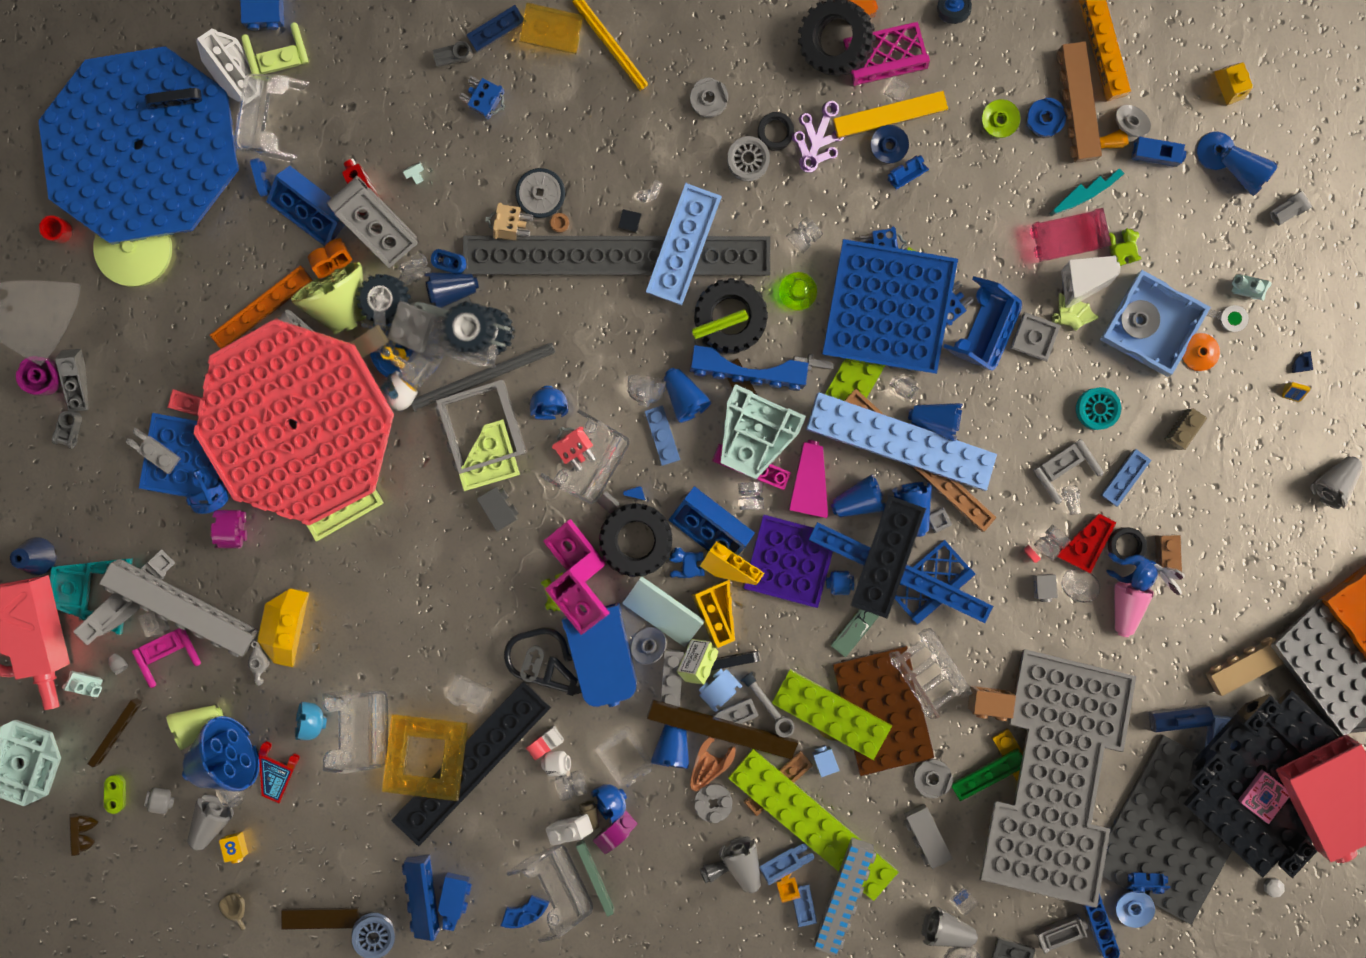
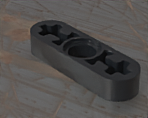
M198 88L145 95V105L151 109L194 104L202 101L201 90Z
M757 650L718 657L714 661L711 670L761 661L760 652Z

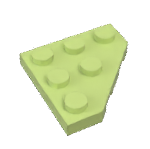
M504 420L484 425L462 469L514 453ZM515 457L461 473L459 476L464 491L518 476L520 472Z

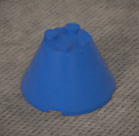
M219 716L209 720L201 729L188 752L184 755L183 778L200 788L233 792L243 791L253 785L259 773L260 763L257 747L252 745L248 737L250 733L242 724L230 717Z

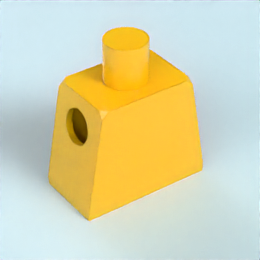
M1243 62L1214 71L1226 105L1245 99L1253 89L1249 72Z

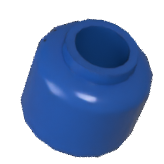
M832 571L830 577H826V589H830L832 595H849L851 590H854V575H851L849 571Z

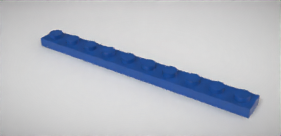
M819 522L816 523L809 540L863 566L865 565L870 547ZM906 565L901 584L986 623L993 605Z

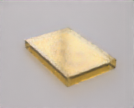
M526 3L519 42L576 54L583 15Z

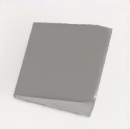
M607 491L597 501L610 514L620 505V502Z

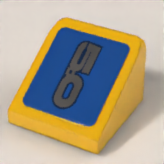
M1295 382L1286 383L1282 397L1300 402L1311 388Z

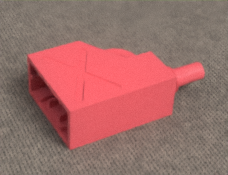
M49 575L0 584V653L9 656L12 666L0 664V677H15V680L33 677V684L38 686L44 710L60 706L54 679L57 678L55 671L70 664Z

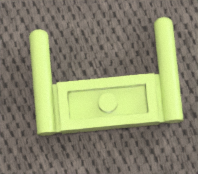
M293 22L290 24L295 46L291 45L254 55L249 36L246 34L241 36L253 77L309 63L297 23Z

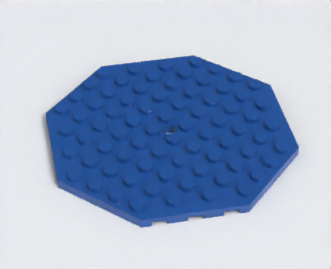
M166 46L85 59L38 120L48 199L112 245L125 241L144 240L155 236L174 235L173 233L192 232L239 171L227 92L218 83ZM198 88L202 94V101L194 104L157 109L147 108L145 105V95L150 93ZM143 141L141 149L137 150L134 148V142Z

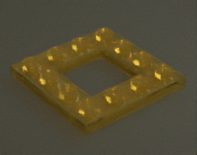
M392 714L382 792L458 801L468 723ZM410 736L445 740L440 778L405 774Z

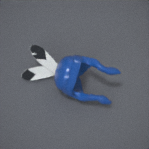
M1108 553L1113 562L1120 565L1131 564L1136 566V570L1125 577H1121L1113 570L1108 569L1106 571L1109 576L1117 579L1119 582L1132 583V587L1137 591H1146L1154 585L1159 574L1175 594L1181 595L1180 587L1173 580H1181L1185 577L1181 571L1161 567L1142 555H1133L1122 560L1115 554Z

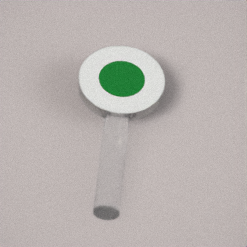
M1238 305L1229 306L1223 312L1210 309L1206 315L1220 319L1223 328L1229 332L1243 330L1247 326L1249 319L1246 310Z

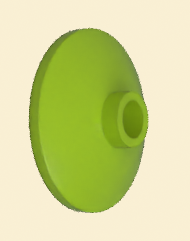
M1004 99L994 100L989 103L982 114L984 129L996 138H1005L1012 135L1018 129L1021 119L1020 112L1015 104ZM997 117H1001L1003 123H998Z

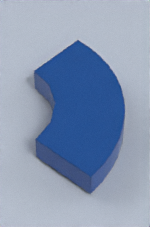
M531 895L528 902L522 906L515 908L507 906L500 926L505 928H521L531 924L543 915L550 901Z

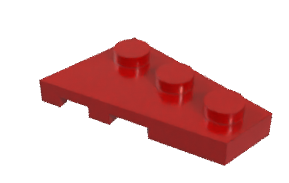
M1098 513L1055 556L1091 574L1117 522Z

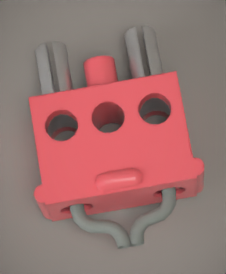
M580 426L575 430L571 427H561L559 429L560 433L557 436L558 442L552 445V449L556 450L565 464L570 462L576 472H579L582 467L576 460V457L580 463L585 461L586 458L582 454L583 452L591 463L596 460L589 449L593 444L583 431V427ZM563 431H572L567 436L560 439V436L562 435Z

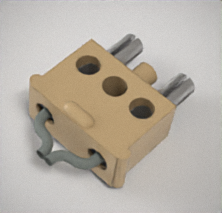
M499 203L497 211L492 212L489 217H486L485 222H488L489 227L493 229L494 239L502 238L516 241L517 235L530 236V230L519 228H526L525 221H533V215L521 213V207ZM496 214L494 226H492L489 219Z

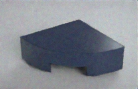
M1311 351L1299 355L1292 366V373L1313 370Z

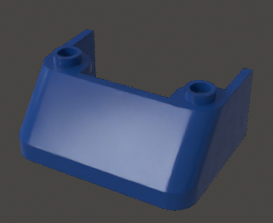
M973 276L972 280L980 285L976 298L981 308L968 338L959 339L954 347L944 344L943 348L961 359L992 371L999 364L1021 312L1022 301L1000 283Z

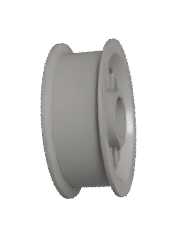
M745 136L737 139L731 145L728 151L727 164L730 172L736 178L742 181H754L763 176L768 168L770 153L765 143L760 139ZM745 155H751L754 158V161L751 163H746L743 160V157Z

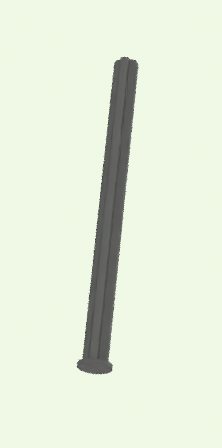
M548 343L418 396L413 400L411 406L417 412V409L432 404L436 400L449 397L555 353L552 343Z

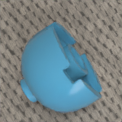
M301 702L299 704L296 715L297 728L295 727V740L315 739L319 736L321 729L326 728L327 718L323 717V711L318 705L310 702Z

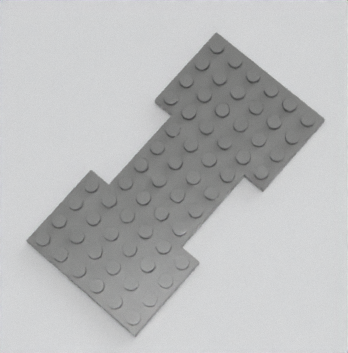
M1026 649L1022 650L1014 693L1016 695L1013 719L1010 718L1009 725L1027 729L1014 804L994 802L980 880L1097 908L1110 829L1092 825L1091 823L1104 748L1124 752L1136 676Z

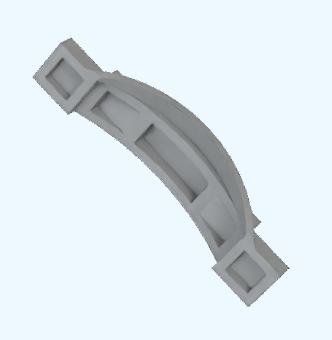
M161 549L140 569L163 580L166 571L175 562ZM115 592L80 624L73 633L88 646L97 636L110 632L129 619L140 609V604L134 601L128 602L122 599L121 594Z

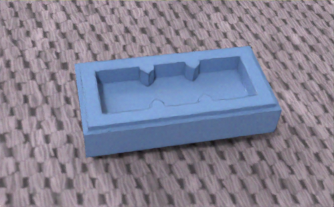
M799 886L798 890L801 898L793 900L798 927L817 924L810 886Z

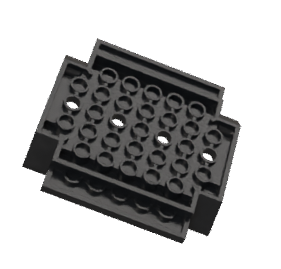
M1290 689L1278 701L1270 694L1247 702L1193 760L1189 781L1196 790L1183 804L1262 878L1277 862L1278 866L1293 878L1315 855L1317 850L1312 844L1290 797L1269 824L1238 800L1258 775L1256 774V768L1259 765L1263 766V771L1284 786L1276 769L1340 737ZM1237 741V747L1231 750V743Z

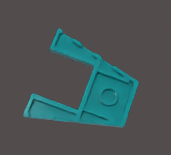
M133 558L122 559L130 564L133 562ZM116 560L52 567L50 582L56 608L85 621L94 612L93 610H87L92 573L105 575L109 565ZM124 622L111 631L121 635Z

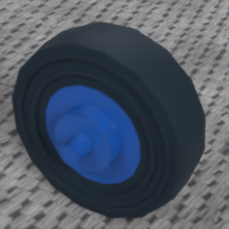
M938 0V16L947 23H962L971 14V0Z

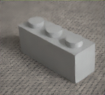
M666 649L664 653L661 702L680 707L682 677L677 673V670L684 657V650Z
M925 804L904 813L906 819L903 821L908 831H913L915 836L912 839L917 848L921 847L923 851L921 857L925 865L929 864L934 869L953 859Z

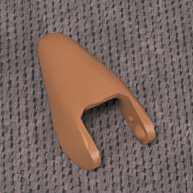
M708 737L701 745L690 781L691 789L699 791L723 773L732 764L736 747H729L724 758H716L707 752L710 744L715 741V738Z

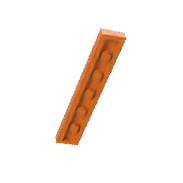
M300 265L211 333V338L220 349L230 345L285 304L296 292L313 281V279L303 266Z

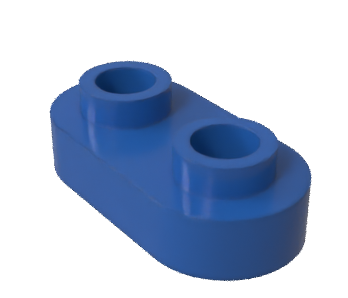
M259 158L251 159L250 164L258 193L261 197L267 196L271 190V184L269 179H266L264 173L267 172L265 162L260 161Z
M436 249L431 255V263L435 268L457 274L462 273L466 268V260L460 254Z

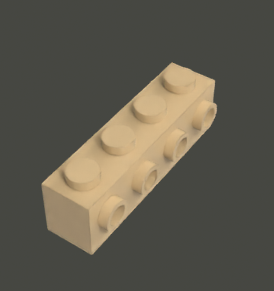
M1265 638L1260 641V645L1246 648L1243 654L1229 657L1226 663L1212 666L1210 671L1205 674L1215 693L1224 696L1284 664L1270 646L1276 638Z

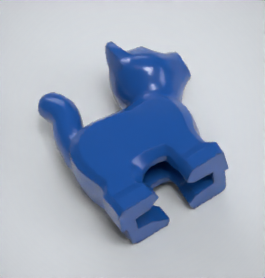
M681 547L674 548L669 560L674 563L683 562L682 571L670 572L671 578L705 576L704 569L697 566V561L704 560L703 551L698 553L685 552Z

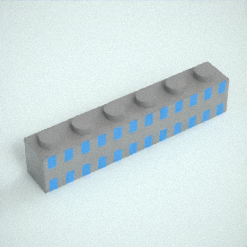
M851 837L814 940L815 949L837 956L838 950H842L845 942L843 936L845 932H849L851 926L850 917L851 915L854 916L857 910L856 900L861 898L863 893V881H867L870 870H868L870 863L873 864L875 861L876 852H874L873 844Z

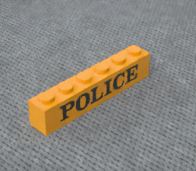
M1079 0L1106 101L1125 97L1131 92L1107 1Z

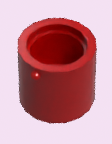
M46 216L39 224L40 234L52 242L62 244L67 242L72 236L73 229L71 224L57 216Z

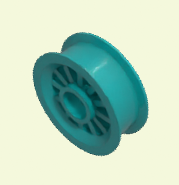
M1104 387L1085 391L1076 403L1078 420L1082 425L1092 430L1107 429L1113 426L1120 418L1122 411L1119 397L1112 390ZM1097 403L1102 406V412L1100 414L1096 413L1095 411V405Z

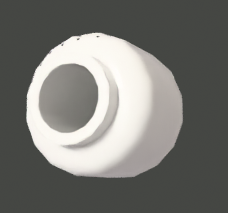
M549 751L542 759L541 767L548 776H564L571 768V759L564 751Z

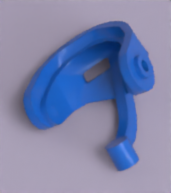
M200 469L194 470V477L196 480H199L203 491L193 496L191 494L185 495L188 506L190 505L193 512L198 514H207L220 509L229 498L224 483L221 480L216 487L206 489ZM218 494V497L212 501L211 498ZM207 500L208 503H199V501Z

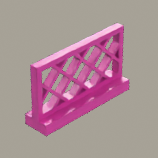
M918 22L873 32L875 39L880 41L878 46L873 49V53L865 66L858 70H852L851 74L853 86L928 69L930 59L925 50ZM915 28L916 36L913 40L904 35L906 30ZM893 33L899 37L895 44L886 40L888 34ZM852 37L843 39L845 50L849 47ZM901 38L911 43L907 50L897 46ZM882 43L891 47L888 55L878 50ZM913 45L921 50L920 55L914 56L909 53ZM894 49L904 54L901 59L895 60L890 57ZM875 54L885 58L881 64H876L871 60Z

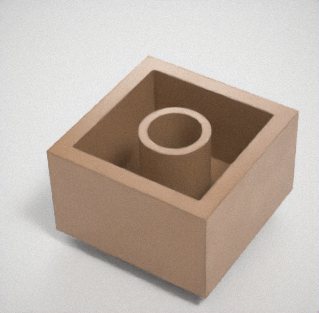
M970 686L968 709L978 718L987 719L988 716H992L996 720L1007 721V718L1013 719L1016 695L1008 690Z

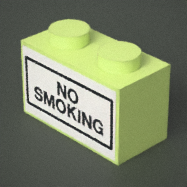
M691 639L677 673L685 682L704 685L719 651L709 641Z

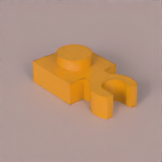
M791 873L781 878L780 880L782 881L776 882L782 903L801 898L795 877L790 878Z

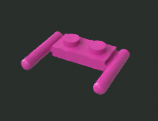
M178 628L132 651L149 688H154L156 682L147 665L185 647L193 665L199 666L201 664L186 630Z

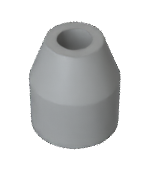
M112 654L108 658L109 667L115 675L128 668L126 661L118 654Z

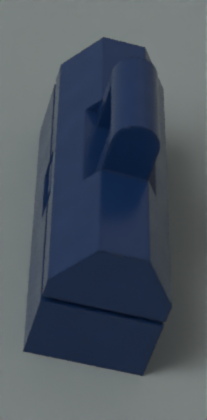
M1208 705L1148 711L1150 729L1155 733L1212 726L1214 723L1213 712Z

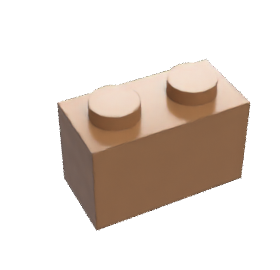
M1155 535V558L1158 565L1182 572L1181 535Z

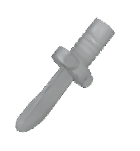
M808 354L807 358L793 357L794 361L809 363V371H811L812 366L834 369V365L829 361L813 359V354Z

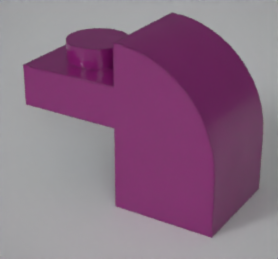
M625 811L623 816L604 827L592 841L604 854H607L620 845L638 823Z

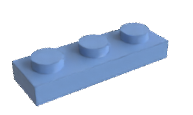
M663 405L646 410L645 414L662 466L679 461L680 457Z
M1134 449L1101 493V496L1118 507L1152 460L1139 450Z

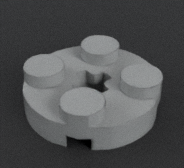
M704 78L694 85L690 94V103L693 110L699 116L707 118L716 117L727 107L728 91L722 82L713 78ZM707 93L715 97L710 103L704 100Z
M938 759L921 761L913 775L915 787L923 796L928 798H938V796L945 795L950 790L953 782L950 769L944 762ZM933 773L936 774L935 777H937L938 780L933 781V783H930L928 776L932 775Z
M721 784L706 785L697 791L695 795V810L697 814L707 822L719 823L727 818L732 810L733 801L731 794ZM716 798L718 806L710 807V802L708 801Z

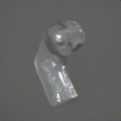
M654 180L651 189L637 192V199L643 203L654 201L663 184Z

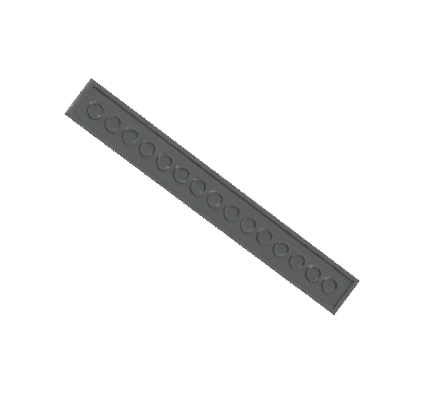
M463 236V257L466 260V268L463 274L652 275L666 236H517L516 241L502 238L494 239L493 236ZM707 236L693 276H770V236Z

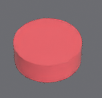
M1029 545L1024 548L1023 551L1034 563L1041 560Z

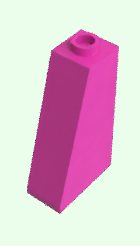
M808 440L807 443L803 442L788 510L827 518L828 508L823 446H819L818 441Z

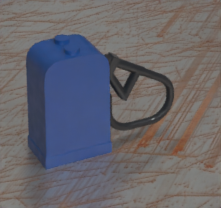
M620 602L606 605L605 608L609 611V614L582 635L566 616L561 619L571 654H569L565 638L552 628H538L513 636L507 642L504 649V660L507 669L513 676L523 680L520 672L512 664V647L522 639L548 634L555 637L560 643L564 661L574 662L578 679L556 657L550 656L544 678L537 677L532 683L565 692L570 696L582 693L585 702L593 707L607 704L608 707H614L619 705L620 701L631 698L637 687V677L622 618ZM554 667L570 682L569 685L551 681Z

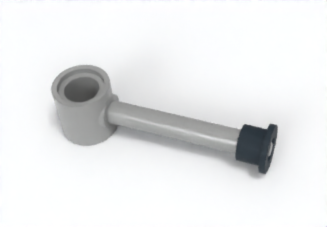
M751 671L740 681L752 689L774 718L776 733L781 737L791 736L795 728L792 719L779 714L755 682L756 679ZM782 722L790 724V728L787 731L779 729V725Z

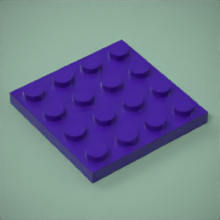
M763 514L750 564L757 567L764 575L757 585L745 583L744 589L818 608L833 551L809 540L814 529L813 527Z

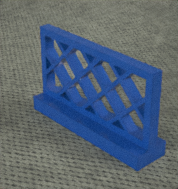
M945 540L913 567L918 569L921 566V572L935 574L934 578L936 579L937 575H948L947 584L957 589H960L976 575ZM943 546L950 552L949 559H938V551ZM927 560L935 561V572L923 571L924 563ZM938 561L949 562L948 573L937 572ZM951 562L960 563L964 570L959 574L951 573ZM906 586V597L896 595L895 600L918 625L942 603L933 598H922V593H920L919 598L908 597L909 587ZM900 599H906L905 604ZM908 600H919V608L914 613L907 608Z

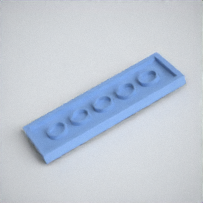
M685 183L646 293L681 306L683 305L722 196Z

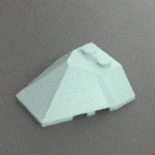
M735 384L727 401L721 464L757 479L799 434L806 416L789 408L786 409Z

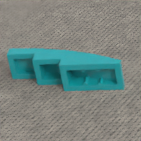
M1119 168L1106 180L1099 176L1087 188L1082 184L1078 185L1049 214L1054 216L1089 201L1110 187L1125 173Z

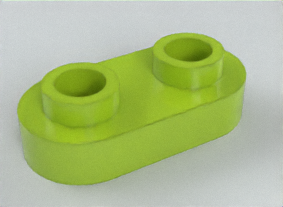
M119 774L111 775L104 782V808L108 813L116 814L122 811L126 804V781ZM112 782L116 784V788L111 786ZM112 801L116 803V807L111 806Z

